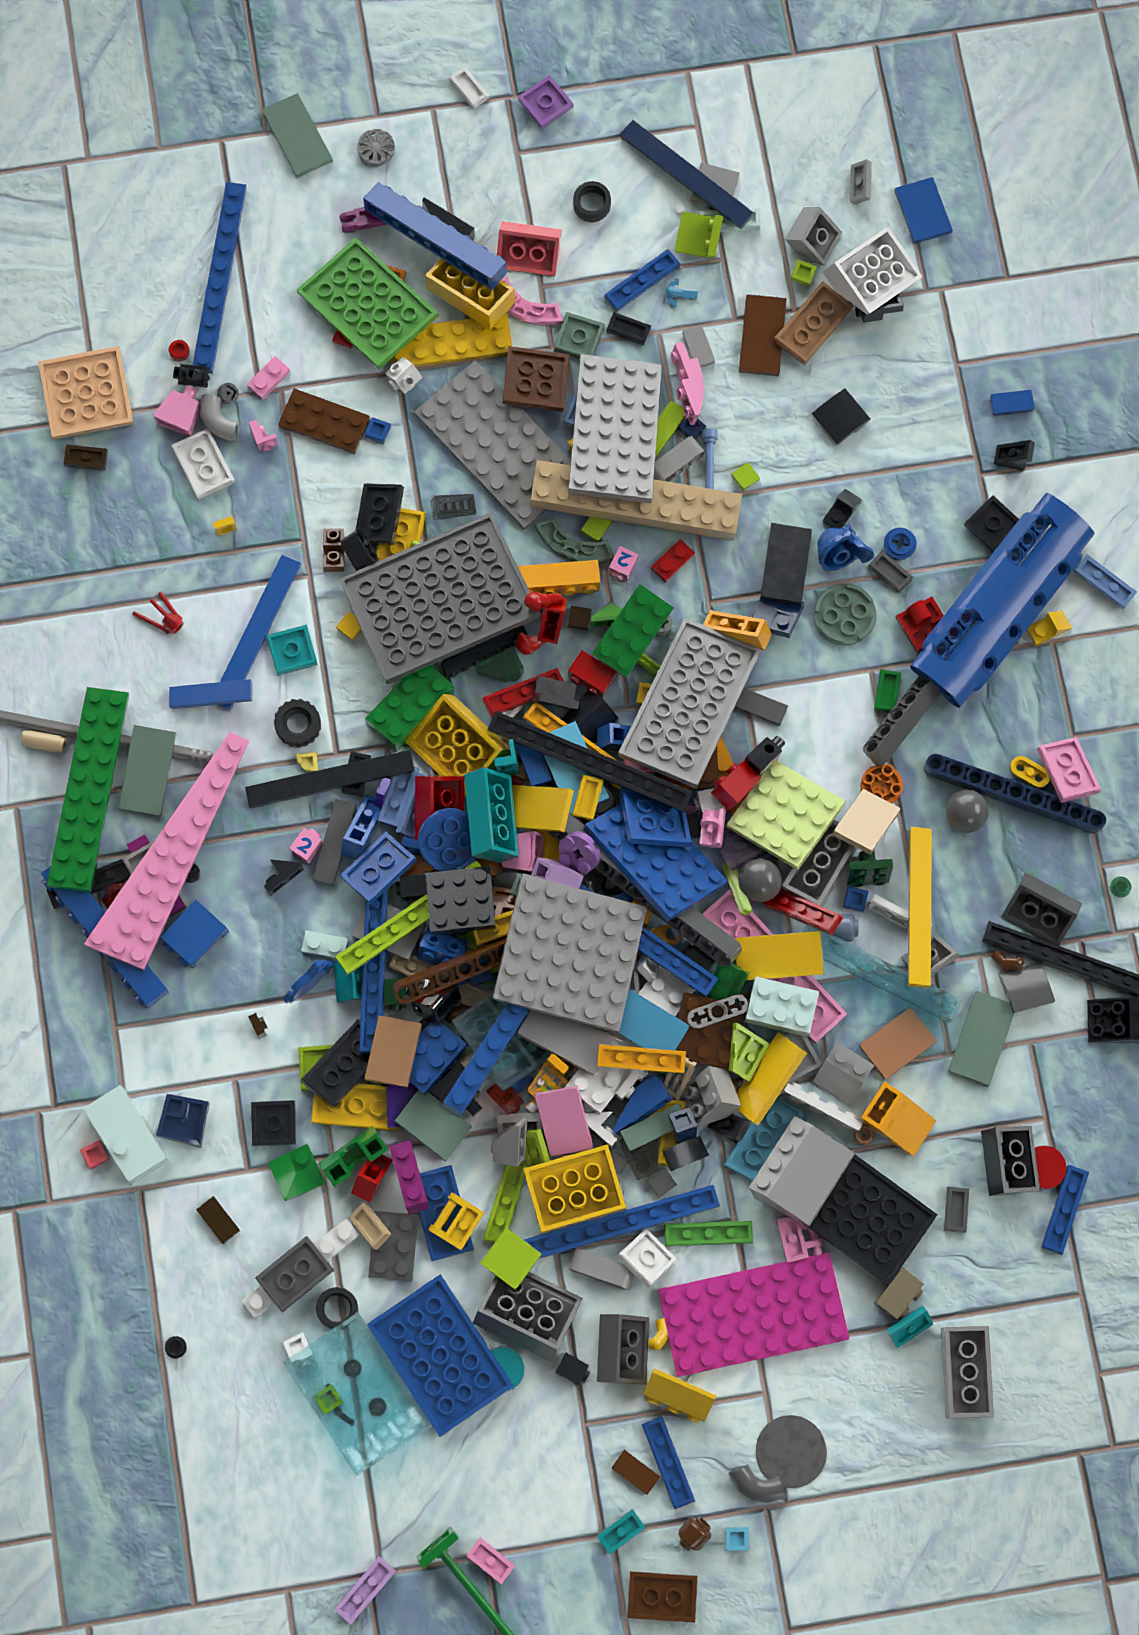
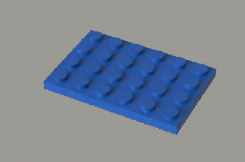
M621 804L585 824L583 828L667 922L720 890L728 882L693 842L689 847L628 843Z
M441 1274L367 1324L439 1437L514 1387Z

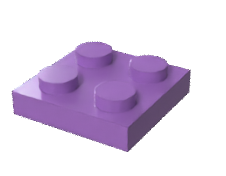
M550 75L518 96L520 104L541 129L574 108V103Z

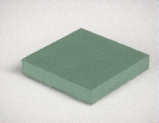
M566 312L554 345V351L569 354L579 359L581 354L595 356L605 324Z

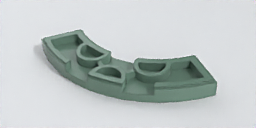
M554 517L535 524V528L542 540L554 552L572 561L598 560V564L611 562L614 558L608 540L600 542H581L575 540L562 530Z

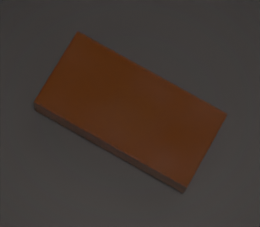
M625 1449L611 1467L646 1495L649 1494L660 1478L658 1474Z

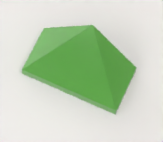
M609 602L591 617V628L611 626L622 608Z

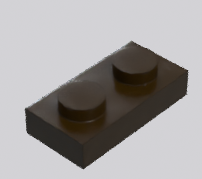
M66 444L63 464L66 467L106 471L109 451L107 448Z

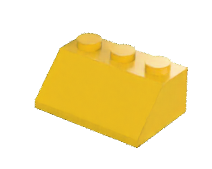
M655 1368L643 1392V1395L646 1396L645 1401L658 1406L659 1402L667 1405L666 1410L677 1415L679 1411L687 1414L686 1419L699 1424L700 1420L703 1422L706 1420L717 1396Z

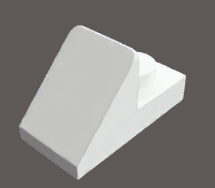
M601 1112L600 1115L598 1113L585 1114L589 1129L612 1148L617 1142L616 1134L608 1126L602 1127L612 1115V1112Z

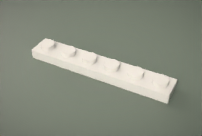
M346 1218L316 1241L314 1245L324 1258L329 1261L360 1237V1235ZM261 1285L241 1300L254 1318H257L275 1304Z

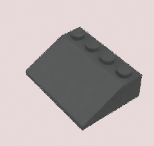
M530 1272L516 1290L495 1276L476 1313L473 1324L553 1362L583 1298Z

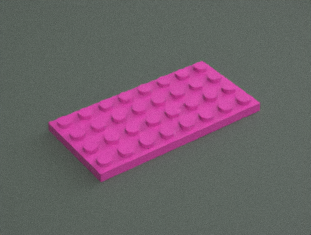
M830 1252L788 1263L786 1261L658 1289L677 1377L850 1339Z

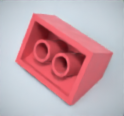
M502 221L499 229L497 255L506 261L507 270L556 276L562 229Z

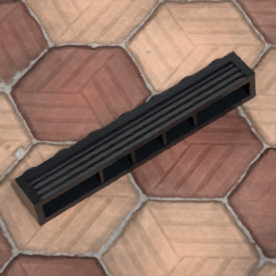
M523 625L516 627L442 663L441 668L447 679L454 678L459 672H466L469 667L477 666L481 661H487L493 655H499L507 648H513L518 639L517 636L521 632L528 636L526 629Z

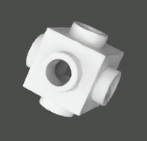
M404 357L394 363L385 373L390 379L388 384L395 391L399 389L404 394L423 378L415 366Z

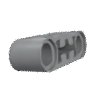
M692 436L686 438L655 461L654 479L670 482L697 462L705 454V451Z
M578 1248L575 1249L569 1266V1270L626 1290L630 1289L634 1274L624 1264Z

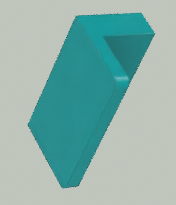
M513 739L509 740L511 756L494 758L497 772L510 776L520 774L517 749Z
M334 960L337 1002L361 1000L363 965L347 976L338 961Z

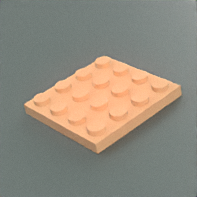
M119 346L38 361L53 440L134 424Z

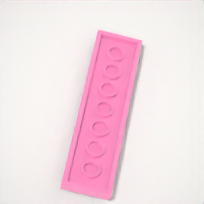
M731 888L702 913V915L733 938L774 935L753 912H750L747 916L740 914ZM812 975L768 979L819 991L812 1027L808 1036L815 1044L847 1016V1013Z

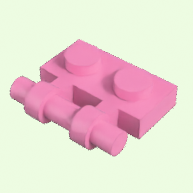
M790 1216L776 1220L787 1263L809 1258L807 1249L813 1248L814 1255L816 1256L823 1254L821 1248L823 1245L822 1239H819V1236L807 1226ZM803 1229H808L811 1241L805 1242Z

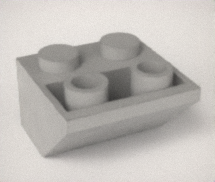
M708 1066L687 1085L683 1094L697 1127L727 1118L741 1106L727 1069Z

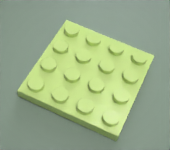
M775 760L727 823V828L799 870L844 807L845 800Z

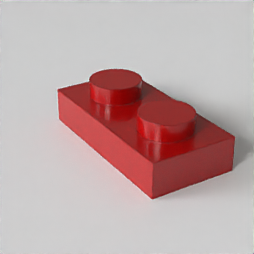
M680 538L651 566V569L666 583L695 555V552Z

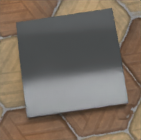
M1041 963L1022 967L1017 971H1007L999 974L1013 1014L1055 1002L1051 986Z

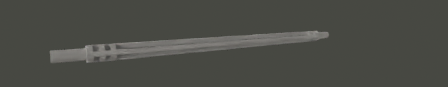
M0 710V723L77 738L79 725ZM122 734L120 747L130 748L132 736ZM174 744L172 757L208 764L214 754L210 751Z

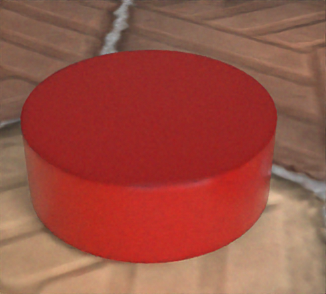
M175 340L169 345V354L173 360L180 362L188 358L190 349L185 341Z

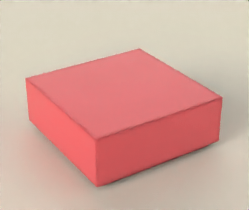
M101 1140L80 1149L90 1170L110 1160Z

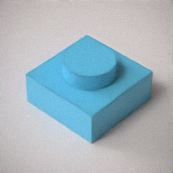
M726 1527V1551H749V1527Z

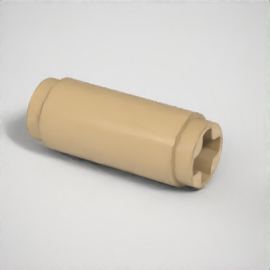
M24 730L21 737V745L63 753L66 748V738Z

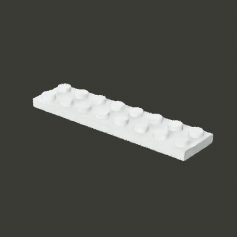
M659 966L656 980L647 981L640 990L639 995L676 1016L680 1010L683 993L693 994L695 990ZM608 1031L609 1035L615 1037L612 1045L641 1048L617 1032ZM599 1066L594 1076L579 1069L565 1088L578 1085L582 1102L600 1115L634 1069Z

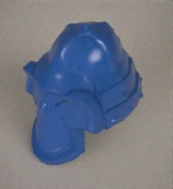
M846 525L840 529H825L817 542L819 564L828 571L842 569L857 559L862 563H866L874 557L873 549L868 547L860 537L856 536V532L851 529V525Z

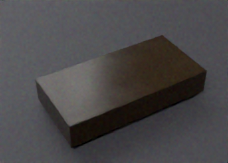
M214 1196L196 1209L222 1244H225L241 1231Z

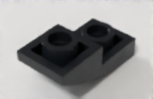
M701 1136L662 1151L670 1171L685 1167L690 1163L709 1156Z

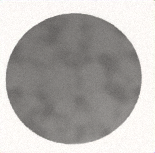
M786 1415L772 1420L763 1428L756 1443V1459L762 1473L768 1479L778 1476L782 1486L785 1488H798L811 1483L819 1476L826 1462L827 1448L821 1431L811 1421L800 1416Z

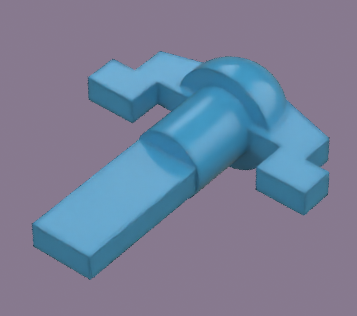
M675 278V281H670L666 289L668 304H672V307L675 308L677 307V301H673V297L698 298L697 291L674 289L675 285H679V279Z

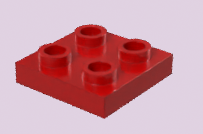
M931 596L924 601L919 600L904 612L896 615L895 618L917 653L923 650L924 640L944 615Z

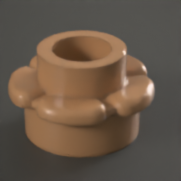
M865 1124L861 1126L859 1131H853L854 1141L858 1145H870L871 1140L875 1136L874 1131Z

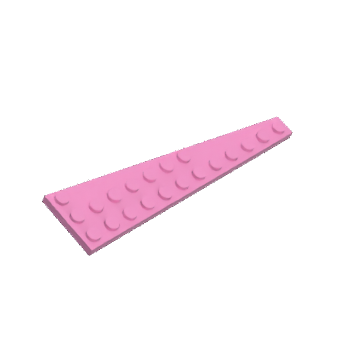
M229 732L85 941L84 946L143 971L145 970L245 753L249 740Z

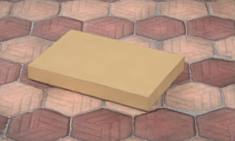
M863 789L835 828L833 835L871 855L898 816L901 808Z

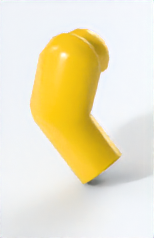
M665 1318L655 1320L657 1333L648 1340V1347L651 1350L662 1349L669 1339Z

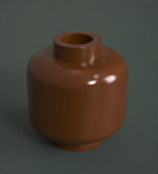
M699 1516L697 1518H689L678 1531L681 1539L679 1541L680 1545L687 1551L691 1549L700 1551L711 1539V1526Z

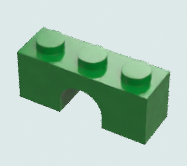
M371 1126L319 1162V1165L332 1185L336 1187L352 1175L351 1171L356 1165L365 1160L372 1162L389 1149L375 1128Z

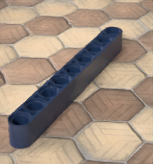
M931 754L924 764V772L930 777L967 790H974L986 797L1088 833H1098L1106 824V816L1099 810L1073 801L1061 803L1056 795L940 754ZM929 762H937L939 769L931 768ZM949 769H957L959 776L951 775ZM969 776L978 777L979 783H972ZM992 782L998 784L999 790H992L989 784ZM1010 790L1018 791L1019 797H1012ZM1030 797H1036L1039 800V805L1032 804ZM1050 804H1056L1059 807V812L1052 811ZM1070 811H1076L1080 818H1072ZM1096 818L1100 826L1092 825L1090 819Z

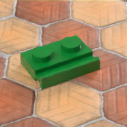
M733 963L727 967L718 964L714 973L718 981L706 997L722 1000L734 995H740L750 972L742 970L741 967Z

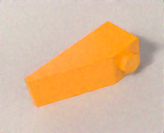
M710 610L703 623L706 627L758 647L762 651H765L772 635L766 620Z

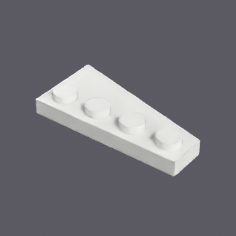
M790 1081V1083H787L781 1093L789 1095V1101L800 1105L807 1104L808 1110L819 1115L825 1113L827 1114L826 1119L851 1131H859L863 1124L857 1120L858 1117L847 1111L845 1113L839 1111V1106L834 1103L822 1102L819 1100V1095L810 1091L808 1093L802 1091V1087Z

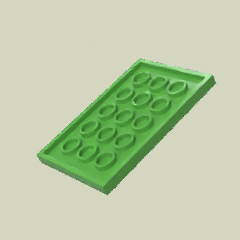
M354 238L297 289V293L378 369L382 368L439 317L438 312L357 238Z

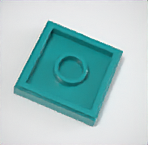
M307 624L266 635L277 676L318 665Z

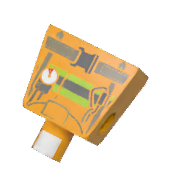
M547 1061L527 1090V1094L533 1098L525 1106L529 1113L539 1111L535 1098L536 1093L565 1088L569 1083Z

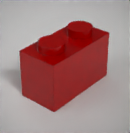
M581 650L568 669V676L570 677L569 680L578 686L581 684L587 688L588 692L603 698L615 681L617 672Z
M745 760L738 765L736 763L732 764L726 770L728 775L726 777L722 775L714 783L716 787L711 794L728 811L738 804L761 779Z

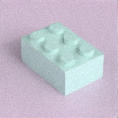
M755 977L745 1023L808 1037L812 1027L819 991Z

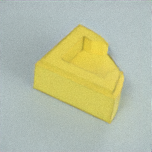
M317 752L295 754L297 762L303 770L308 773L319 770Z

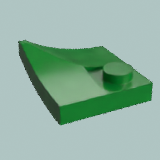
M308 1144L268 1162L285 1202L326 1184Z

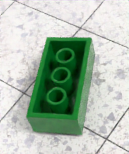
M639 584L591 655L626 678L674 607Z
M431 665L405 676L365 717L366 725L398 752L443 694L452 695L454 693V686Z

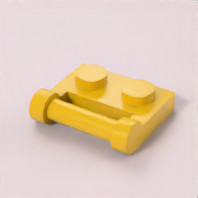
M451 1192L446 1206L434 1225L431 1224L428 1230L462 1251L485 1212ZM458 1204L462 1208L445 1233L441 1228Z

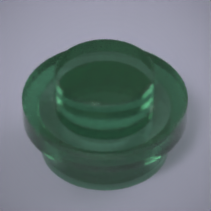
M1116 877L1110 883L1111 893L1118 898L1126 897L1131 892V883L1125 877Z

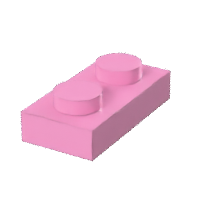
M274 356L247 383V387L263 400L290 373V368Z
M481 1537L466 1555L500 1584L504 1582L515 1567L512 1562Z

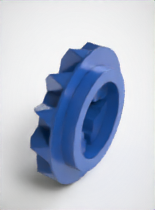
M894 528L884 538V549L895 560H905L912 556L917 547L916 537L906 528ZM903 537L902 543L905 546H902L898 551L897 544L894 542H898Z

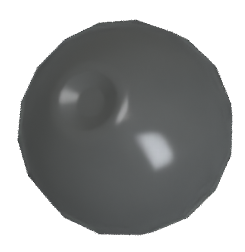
M974 790L956 792L949 798L946 804L947 822L953 829L961 833L978 831L985 825L989 816L987 801Z
M761 858L751 860L739 872V888L751 901L759 903L769 901L781 889V872L769 860Z

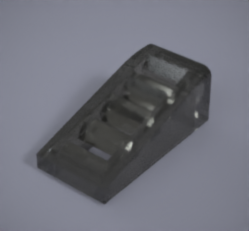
M474 494L434 495L431 499L433 520L475 515ZM464 501H467L468 509H465ZM456 502L459 503V509H456ZM447 503H450L451 510H448Z

